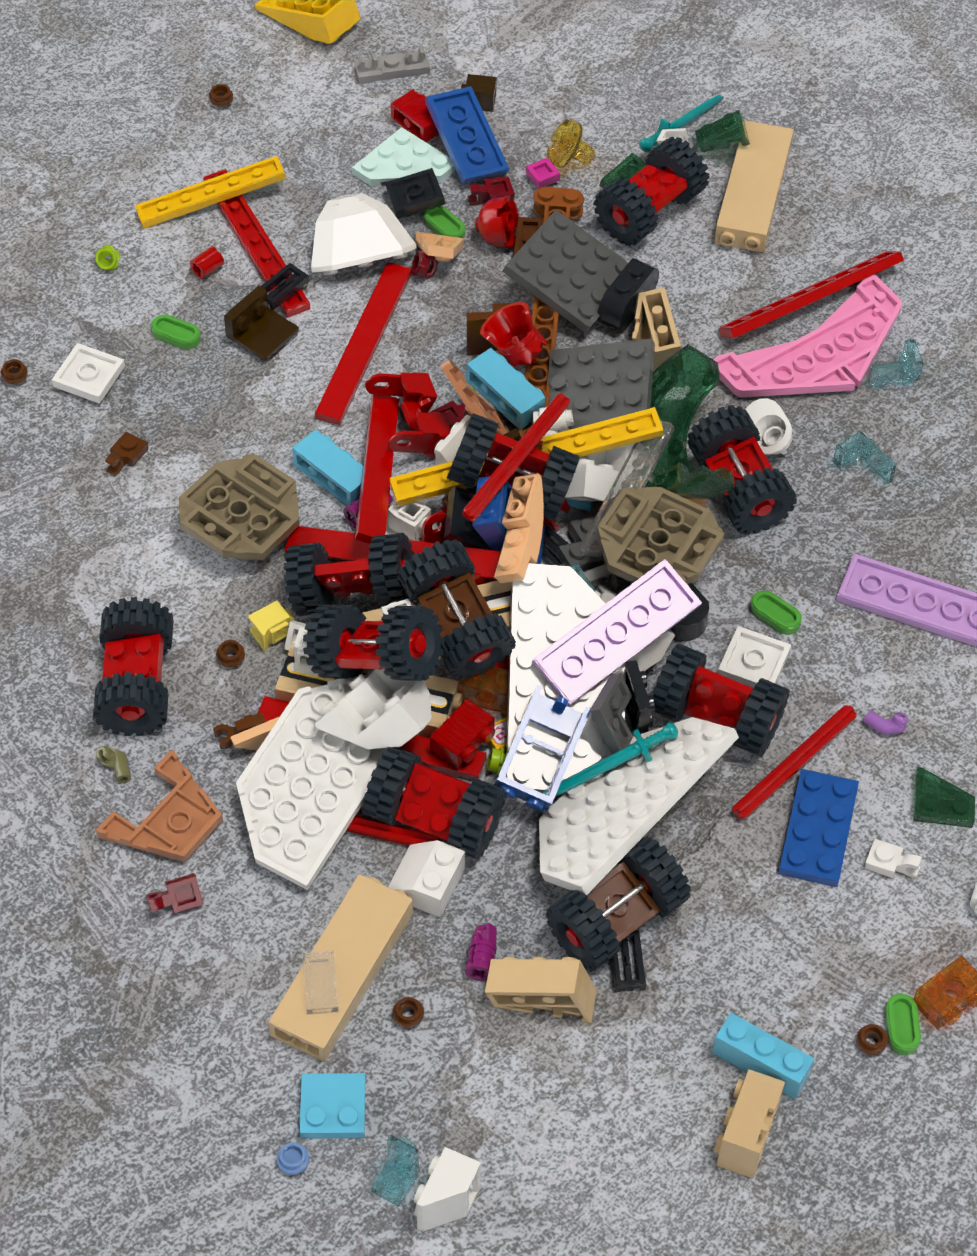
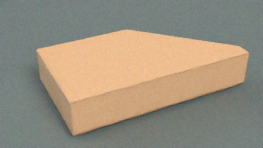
M280 717L231 736L234 747L258 751Z

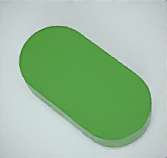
M441 205L435 209L424 211V223L435 234L465 238L464 223L444 206Z
M160 315L151 322L153 336L182 349H192L198 346L201 341L199 328L170 315Z
M759 591L753 595L750 609L754 616L782 634H794L800 629L802 616L792 605L769 591Z
M895 994L889 998L885 1008L888 1043L890 1048L897 1054L910 1055L918 1049L921 1041L918 1006L909 995Z

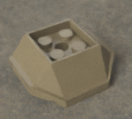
M254 453L245 455L242 459H230L215 463L179 497L181 529L222 557L235 558L242 562L252 559L264 560L300 525L296 480Z
M624 487L597 526V536L607 571L632 583L664 559L668 561L686 584L695 582L700 578L724 539V532L718 526L711 510L662 487H645L640 489Z

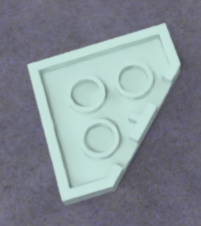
M401 127L352 167V175L369 186H381V182H388L433 168L438 183H442L456 169L450 157Z

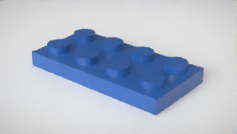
M471 86L426 97L425 104L462 185L508 173L509 166Z
M801 768L778 874L838 887L859 781Z

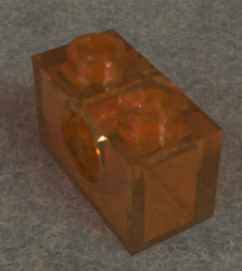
M498 667L488 668L481 675L477 673L472 678L467 676L465 679H459L458 693L462 694V703H464L465 699H468L480 708L507 714L509 670Z
M962 955L916 989L913 999L917 1003L918 1010L937 1030L946 1023L949 1026L954 1024L962 1016V1011L968 1006L971 1008L977 1006V970ZM946 992L955 993L958 997H950Z

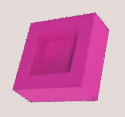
M548 158L526 166V174L537 188L545 187L560 180V172Z

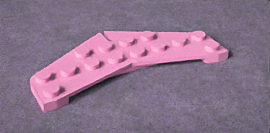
M874 274L865 278L857 286L856 291L818 329L792 342L736 355L734 352L720 355L710 360L709 368L738 397L854 391L855 385L859 388L897 320L902 302Z

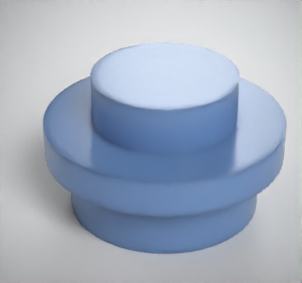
M294 1142L284 1145L277 1154L278 1167L288 1175L302 1173L309 1164L307 1149L303 1145Z

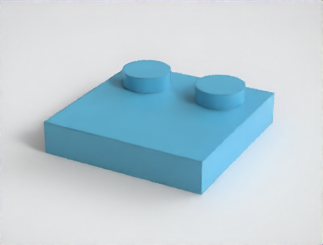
M365 1073L302 1074L300 1138H365Z

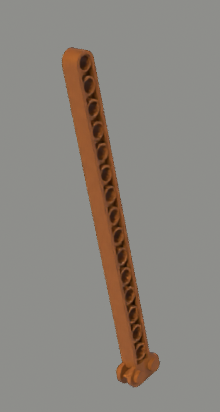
M541 187L534 193L533 211L537 217L544 218L543 223L555 210H558L571 221H576L583 215L584 195L579 190ZM534 296L533 326L544 336L548 345L543 346L542 351L535 358L536 360L533 364L526 365L525 378L534 387L539 388L546 397L544 407H548L550 387L548 385L550 351L556 349L559 313ZM533 421L521 430L518 429L521 438L534 424Z

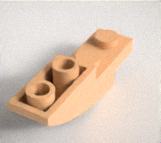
M539 473L515 477L502 520V524L507 529V534L494 576L499 583L524 580L528 564L537 563L542 539L544 514L543 486Z

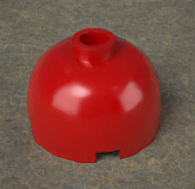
M510 196L490 199L483 204L478 217L475 219L476 231L480 232L481 237L487 244L496 248L515 246V227L518 225L519 212L515 201H509Z

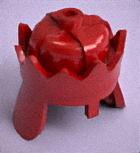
M515 302L502 307L493 313L480 329V334L498 349V353L504 356L508 364H511L513 367L533 364L536 360L535 358L542 351L543 346L548 345L544 336L533 326L530 309L525 302Z

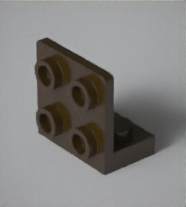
M260 285L224 315L226 337L263 361H267L299 332L297 325L268 308L267 290Z

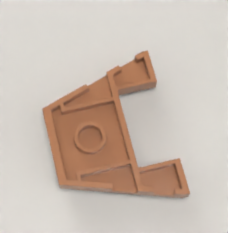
M449 359L440 365L465 403V409L470 416L475 413L499 423L495 436L497 433L504 435L509 432V428L504 426L501 421L503 419L501 412L497 411L480 393L476 394L470 388L456 365Z
M170 750L154 767V771L157 776L174 786L173 790L138 827L113 811L96 829V834L99 838L185 862L223 821L221 812L205 791L197 785L192 778V774L179 761L177 754Z

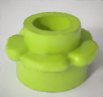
M104 245L102 249L97 250L96 263L100 268L114 270L118 267V261L121 259L118 250H115L111 245ZM107 255L110 256V260L106 259Z
M500 747V750L491 748L487 759L486 771L494 772V775H498L506 757L503 747Z

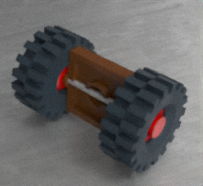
M444 540L442 544L437 542L433 544V547L428 548L427 546L422 549L423 552L412 555V560H406L405 566L399 569L398 578L414 605L426 606V608L433 610L432 615L438 616L439 621L437 625H442L443 631L440 632V637H444V643H441V649L444 650L441 658L451 677L462 680L467 676L472 678L477 673L481 675L485 673L486 669L496 667V663H502L506 659L505 656L511 655L512 649L516 647V640L503 617L495 613L492 614L472 575H475L476 568L461 542H458V540H453L452 542Z
M643 837L617 863L618 866L611 870L588 895L580 894L578 890H572L547 908L546 918L549 919L547 923L553 929L551 931L553 936L559 940L557 943L566 950L565 953L569 957L580 960L585 970L593 972L619 952V942L654 915L665 917L690 898L691 886L686 884L689 880L687 876L683 875V868L681 865H677L673 854L669 855L667 853L668 849L664 845L660 847L657 840L654 839L652 841L651 837Z

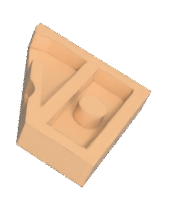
M415 232V243L427 255L435 256V260L450 261L463 249L464 238Z

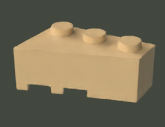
M665 287L639 293L632 341L652 339L654 341L653 373L684 366L681 345Z
M514 957L491 959L485 994L494 1007L533 1013L534 1008L553 1011L552 1017L562 1018L563 1013L582 1016V1022H592L597 989L580 960L572 957H564L562 959H546L543 957H534L532 959H517Z
M748 1069L745 1080L739 1078L733 1097L738 1099L735 1107L729 1106L724 1120V1125H727L724 1135L719 1134L714 1148V1153L719 1154L718 1167L754 1179L783 1093L785 1081Z

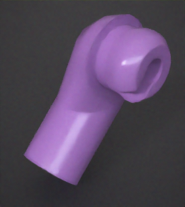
M872 710L863 719L865 724L883 735L902 733L907 728L906 724L909 721L908 716L902 712H897L893 715V718L884 719Z

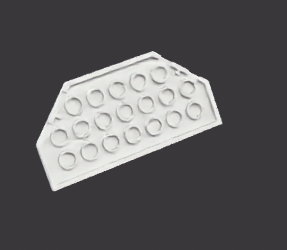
M529 563L524 580L511 582L510 631L516 640V647L512 649L513 652L509 655L506 755L536 686L543 687L540 694L556 700L559 696L532 663V660L605 605L601 598L569 566ZM625 664L612 674L621 673L625 680ZM610 675L569 707L579 712H583L586 707L591 708ZM624 710L623 713H622V716H623L624 720H625V710ZM591 713L562 780L600 761L605 756V751L608 750L596 723L591 717ZM532 721L528 722L524 734H531L535 739L562 751L565 750L569 740L568 737ZM521 738L507 771L506 778L538 792H544L549 788L562 756L534 743L527 744Z
M355 678L336 679L328 681L327 685L298 689L236 782L256 863L306 890L309 889L365 801L364 795L368 790L366 787L368 781L372 778L373 769H376L377 761L382 758V753L387 750V748H363L319 730L314 725L321 717L319 711L330 701L336 703L352 689L349 684Z
M694 717L673 723L678 729V737L665 740L649 748L652 761L647 762L643 754H640L566 791L539 818L540 873L546 882L568 890H578L580 894L588 895L739 738L736 730ZM663 727L643 733L641 736L645 739L647 736L649 737V735L661 731ZM635 736L632 738L629 745L637 741ZM609 749L605 751V756L602 759L611 755Z

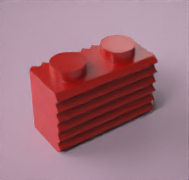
M412 89L390 103L391 118L407 131L427 142L433 139L434 136L437 137L439 132L425 104L426 96Z
M465 699L464 703L431 735L430 750L432 753L440 756L441 759L449 762L455 769H458L464 762L470 763L477 753V748L482 743H489L496 732L495 717L470 700Z

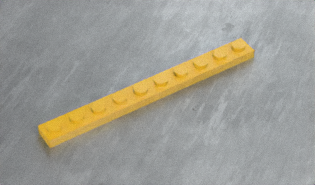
M653 407L545 436L541 439L543 441L542 451L550 454L553 446H556L581 458L663 436L664 430L657 411ZM453 461L390 478V485L397 506L449 493V490L454 486L462 489L469 487L447 479Z

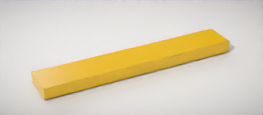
M274 156L137 204L135 208L143 229L279 182L286 179V175L278 156Z

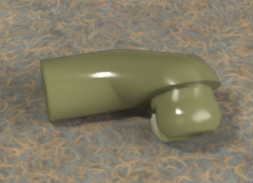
M101 746L97 749V760L101 764L115 770L119 783H126L131 780V773L125 753L107 746Z

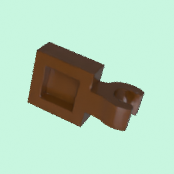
M125 432L110 448L111 454L105 460L106 463L110 464L106 472L116 476L126 463L134 466L149 450L148 442Z
M262 712L255 715H246L240 720L235 721V727L225 724L217 725L213 728L215 737L227 736L224 739L218 740L220 749H227L233 745L231 736L266 721Z

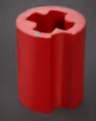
M213 246L190 260L192 271L200 279L205 278L224 265L222 254Z

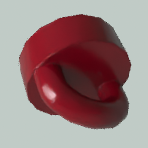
M418 251L413 258L411 272L417 277L431 278L437 271L438 261L435 260V256H429L424 251Z

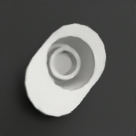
M758 399L752 402L746 410L760 433L758 444L765 455L787 454L786 449L792 442V427L781 407L770 399Z

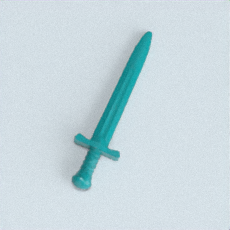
M720 94L714 96L672 123L662 118L657 132L648 138L640 140V149L644 152H650L654 145H659L657 139L663 129L683 128L716 106L724 97Z
M667 723L661 731H657V733L655 732L643 739L639 730L636 729L633 735L637 741L562 780L556 796L640 754H643L647 762L652 761L648 749L665 740L676 739L678 737L677 727L673 723Z

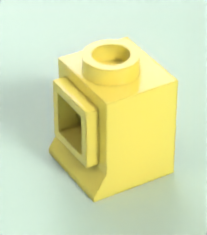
M278 600L248 616V619L254 626L250 628V633L264 651L267 650L270 644H275L286 638L290 622L295 621L291 611L288 608L284 609Z

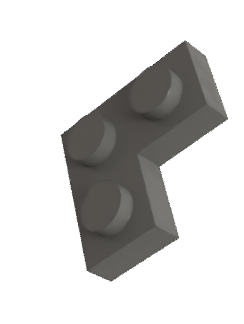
M594 517L570 521L567 530L576 543L562 545L557 549L556 555L562 565L571 567L575 572L594 569L605 564L597 536L598 523Z
M621 673L610 675L590 709L591 717L596 723L611 755L627 747L633 738L622 716L632 694Z

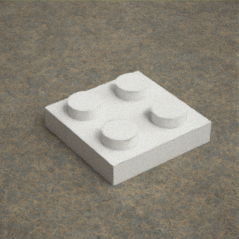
M77 343L52 378V385L60 390L100 404L124 369V359Z
M738 626L718 668V674L752 688L755 687L760 678L777 683L790 653L791 644Z

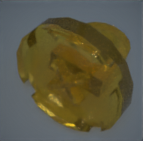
M574 119L563 121L551 137V141L554 143L552 148L549 147L547 149V158L555 167L562 168L566 166L572 158L581 163L589 164L596 155L594 149L588 143L581 140L583 134L582 125Z

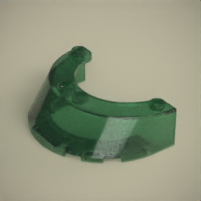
M689 344L669 357L653 372L651 408L655 407L664 430L663 436L637 442L646 445L645 452L627 484L630 487H635V489L662 487L686 499H709L727 493L734 488L733 475L726 468L712 471L704 465L695 470L689 462L686 444L691 421L702 401L717 386L720 373L718 362Z

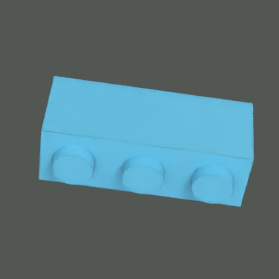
M489 348L467 364L466 381L519 430L533 421L534 411L544 408L546 397L543 392L529 383L520 371H516L508 364L504 356L498 355L492 348Z
M315 429L292 447L293 464L338 500L349 506L360 498L363 465L356 461L348 451L342 450L335 445L330 437L322 435Z
M733 1013L729 1014L717 1033L712 1052L745 1072H748V1069L785 1081L783 1093L795 1100L808 1080L815 1058Z

